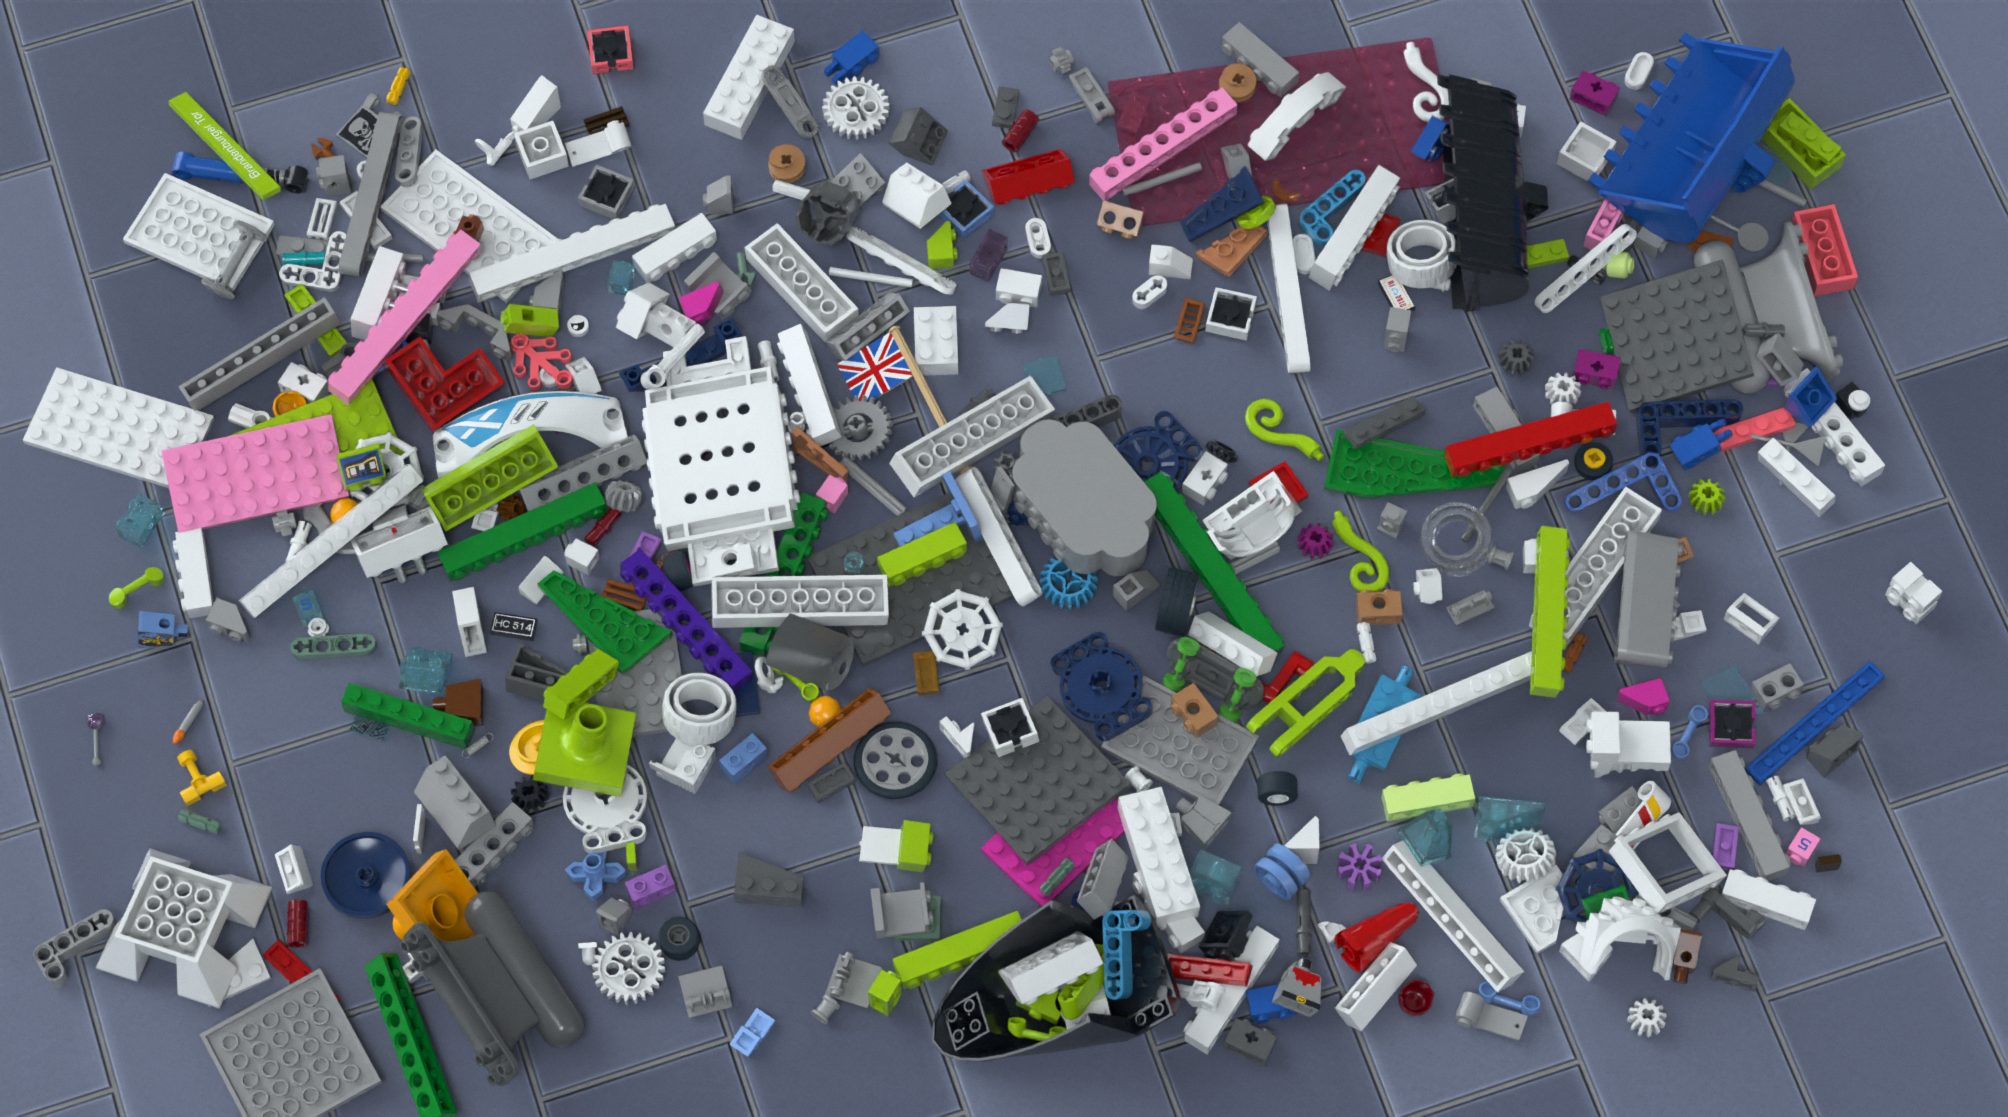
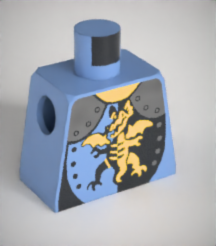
M139 611L138 647L174 646V637H187L188 624H175V615Z

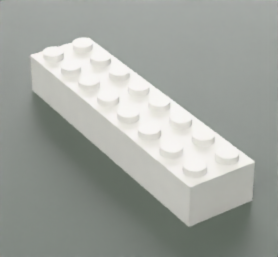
M1029 376L894 454L889 464L912 496L916 497L944 481L943 474L950 471L953 476L1022 436L1025 430L1035 423L1049 419L1055 409L1033 378Z
M1627 487L1623 489L1569 563L1568 570L1565 572V577L1569 579L1568 588L1565 590V597L1568 598L1567 608L1564 610V617H1567L1566 629L1563 630V637H1566L1565 649L1623 571L1625 533L1628 530L1650 533L1659 521L1662 509ZM1532 614V616H1531L1530 623H1529V627H1531L1532 629H1533V614Z
M887 575L712 577V628L780 627L790 613L821 626L887 625L888 623Z

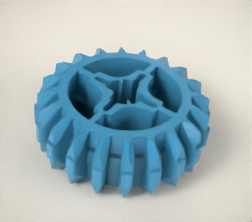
M1051 558L1050 564L1045 563L1044 565L1045 571L1040 573V577H1042L1040 579L1042 594H1046V600L1052 599L1051 604L1053 606L1059 603L1060 609L1064 605H1068L1069 610L1072 609V605L1079 609L1080 602L1087 605V598L1092 599L1094 597L1093 592L1097 591V586L1095 585L1098 583V578L1095 577L1097 571L1091 574H1082L1086 579L1082 580V577L1077 576L1063 561ZM1072 575V581L1071 583H1068L1066 587L1067 580H1070V576ZM1051 582L1056 583V586L1061 587L1062 592H1059L1057 589H1055Z

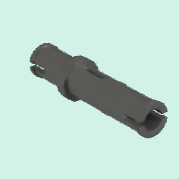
M1299 889L1296 893L1297 929L1295 930V936L1297 937V955L1308 957L1311 955V937L1313 936V930L1310 929L1311 891Z

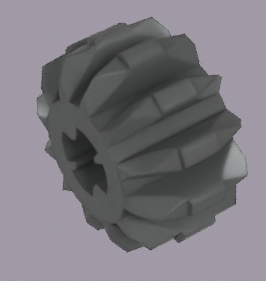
M1521 339L1518 343H1515L1513 340L1509 342V345L1504 343L1498 355L1500 358L1499 366H1504V372L1510 370L1512 376L1515 372H1518L1520 375L1524 371L1529 372L1535 360L1533 357L1534 351L1529 349V343L1522 345Z

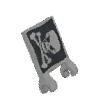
M373 93L368 95L364 104L336 134L337 137L366 158L378 115L371 111L379 104L377 96Z

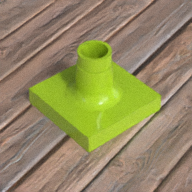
M584 703L563 720L546 709L533 780L620 797L636 713Z

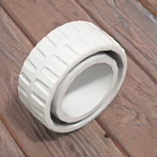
M1414 220L1399 226L1391 234L1387 243V262L1390 273L1401 284L1413 288H1430L1443 283L1453 274L1457 266L1448 261V252H1457L1454 235L1447 232L1446 226L1431 220ZM1421 245L1432 246L1440 251L1435 256L1423 260L1412 259L1404 254L1408 249Z
M691 673L677 678L666 689L662 705L663 723L669 733L678 740L692 745H708L723 739L731 731L736 716V697L731 687L722 679L706 673ZM699 699L714 704L718 710L709 715H695L684 710L681 704L689 700Z

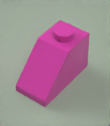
M716 281L679 297L686 317L699 325L706 323L707 320L712 318L724 291L719 282Z
M1661 678L1619 689L1617 696L1618 702L1645 715L1664 713L1670 702Z

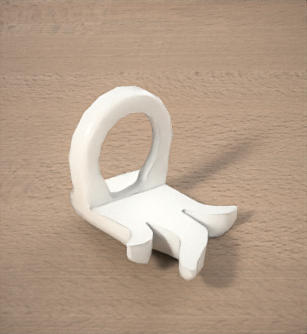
M519 128L509 133L504 139L501 138L494 149L480 139L474 141L486 153L488 165L493 166L496 164L498 159L511 145L515 138L514 133L519 132Z

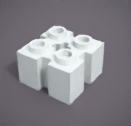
M1909 562L1892 577L1889 584L1890 587L1885 595L1892 605L1902 607L1904 609V616L1917 625L1935 609L1942 590L1931 580L1925 579L1922 576L1923 573L1912 562Z

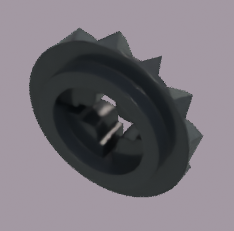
M1216 440L1208 441L1206 444L1208 451L1218 458L1229 463L1237 461L1238 456L1236 452L1229 446Z

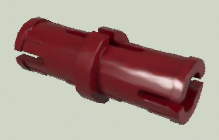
M610 507L606 514L595 522L593 529L584 537V540L590 546L595 547L600 539L611 531L610 528L622 516L619 510H613Z

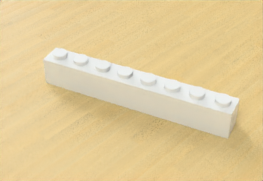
M1409 839L1392 845L1382 857V861L1497 992L1512 986L1524 972L1522 968Z

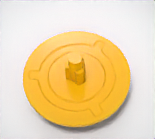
M544 720L528 724L515 735L511 742L509 750L511 762L522 773L534 775Z

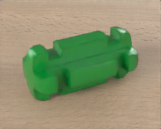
M1603 328L1599 332L1605 354L1614 353L1611 333H1609V328Z

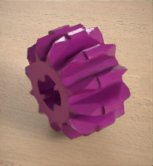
M1310 523L1308 524V529L1303 527L1301 534L1297 537L1299 542L1298 549L1303 550V556L1310 554L1311 560L1314 559L1315 555L1322 559L1323 554L1328 555L1330 548L1334 545L1332 541L1333 534L1328 533L1329 528L1327 526L1320 528V523H1317L1316 527H1313Z

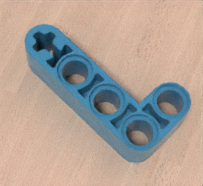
M1360 170L1350 171L1301 213L1299 228L1312 239L1317 247L1324 248L1333 235V229L1326 221L1362 191L1365 175ZM1341 192L1345 197L1338 198L1335 193ZM1326 205L1329 207V210L1323 211L1319 206ZM1311 218L1314 223L1307 224L1304 219ZM1325 233L1328 238L1321 239L1318 234Z
M1144 910L1109 911L1103 917L1105 994L1110 999H1126L1132 994L1131 931L1146 930L1150 926L1151 916ZM1137 915L1140 920L1138 926L1135 923V917ZM1116 916L1119 919V924L1117 926L1114 922ZM1116 939H1118L1120 943L1118 949L1115 946ZM1117 961L1120 963L1119 972L1116 969Z

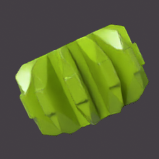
M1709 478L1707 483L1700 479L1698 484L1694 483L1692 485V490L1689 491L1688 497L1690 498V506H1696L1695 512L1702 510L1703 515H1706L1707 511H1709L1713 515L1716 510L1720 511L1722 509V503L1725 502L1726 497L1723 495L1724 488H1718L1719 482L1712 484Z

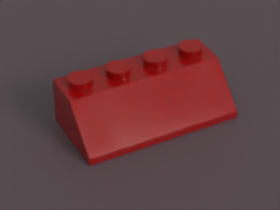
M1061 148L982 170L992 201L995 204L998 203V205L1007 204L1010 200L1016 198L1026 199L1030 197V194L1034 193L1044 194L1052 188H1066L1070 186V183L1075 182L1070 158Z

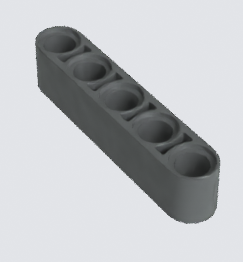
M1108 395L1053 417L1050 420H1056L1066 427L1070 425V422H1089L1097 427H1101L1120 418L1122 401L1116 395ZM1115 406L1117 409L1110 410L1108 407ZM1096 414L1097 417L1091 418L1088 415Z

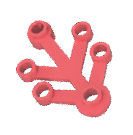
M516 334L512 337L510 348L516 353V364L513 368L516 378L521 379L527 375V370L524 366L525 354L531 359L530 378L528 379L530 390L537 391L541 388L539 366L555 379L558 388L565 390L571 387L573 383L571 373L566 370L559 371L547 361L560 360L564 364L569 363L572 360L570 350L554 351L557 348V341L554 337L529 339L524 334ZM550 342H553V343H554V344L551 345V346H548V345H547V344L550 343ZM545 347L548 352H536L533 348ZM565 354L569 355L566 358H562V356ZM518 370H523V372L517 373Z

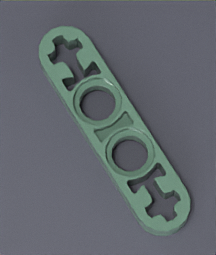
M364 633L296 638L292 641L290 649L296 659L307 660L368 656L375 652L377 645L372 635ZM347 641L350 643L349 649L345 651L338 648L339 644ZM354 641L357 642V649H355ZM365 641H369L368 648L363 647ZM320 643H327L329 645L328 649L324 652L317 651V646ZM310 644H312V648H313V651H314V652H311V651H310V648H311ZM299 645L304 646V649L301 653H299L297 650L299 649Z

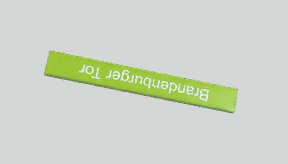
M187 92L169 100V106L263 201L281 192L280 186Z

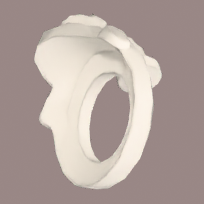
M757 658L755 671L758 677V687L768 693H776L782 687L784 678L779 677L774 680L773 669L768 665L766 677L762 670V663L765 662L766 664L767 658Z

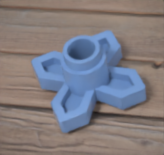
M607 851L598 854L588 853L583 863L573 862L565 869L566 875L573 882H585L584 893L592 901L603 895V882L618 883L627 876L626 870L618 862L606 863L608 858Z

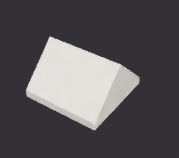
M1316 816L1284 845L1295 853L1304 864H1317L1319 854V819Z

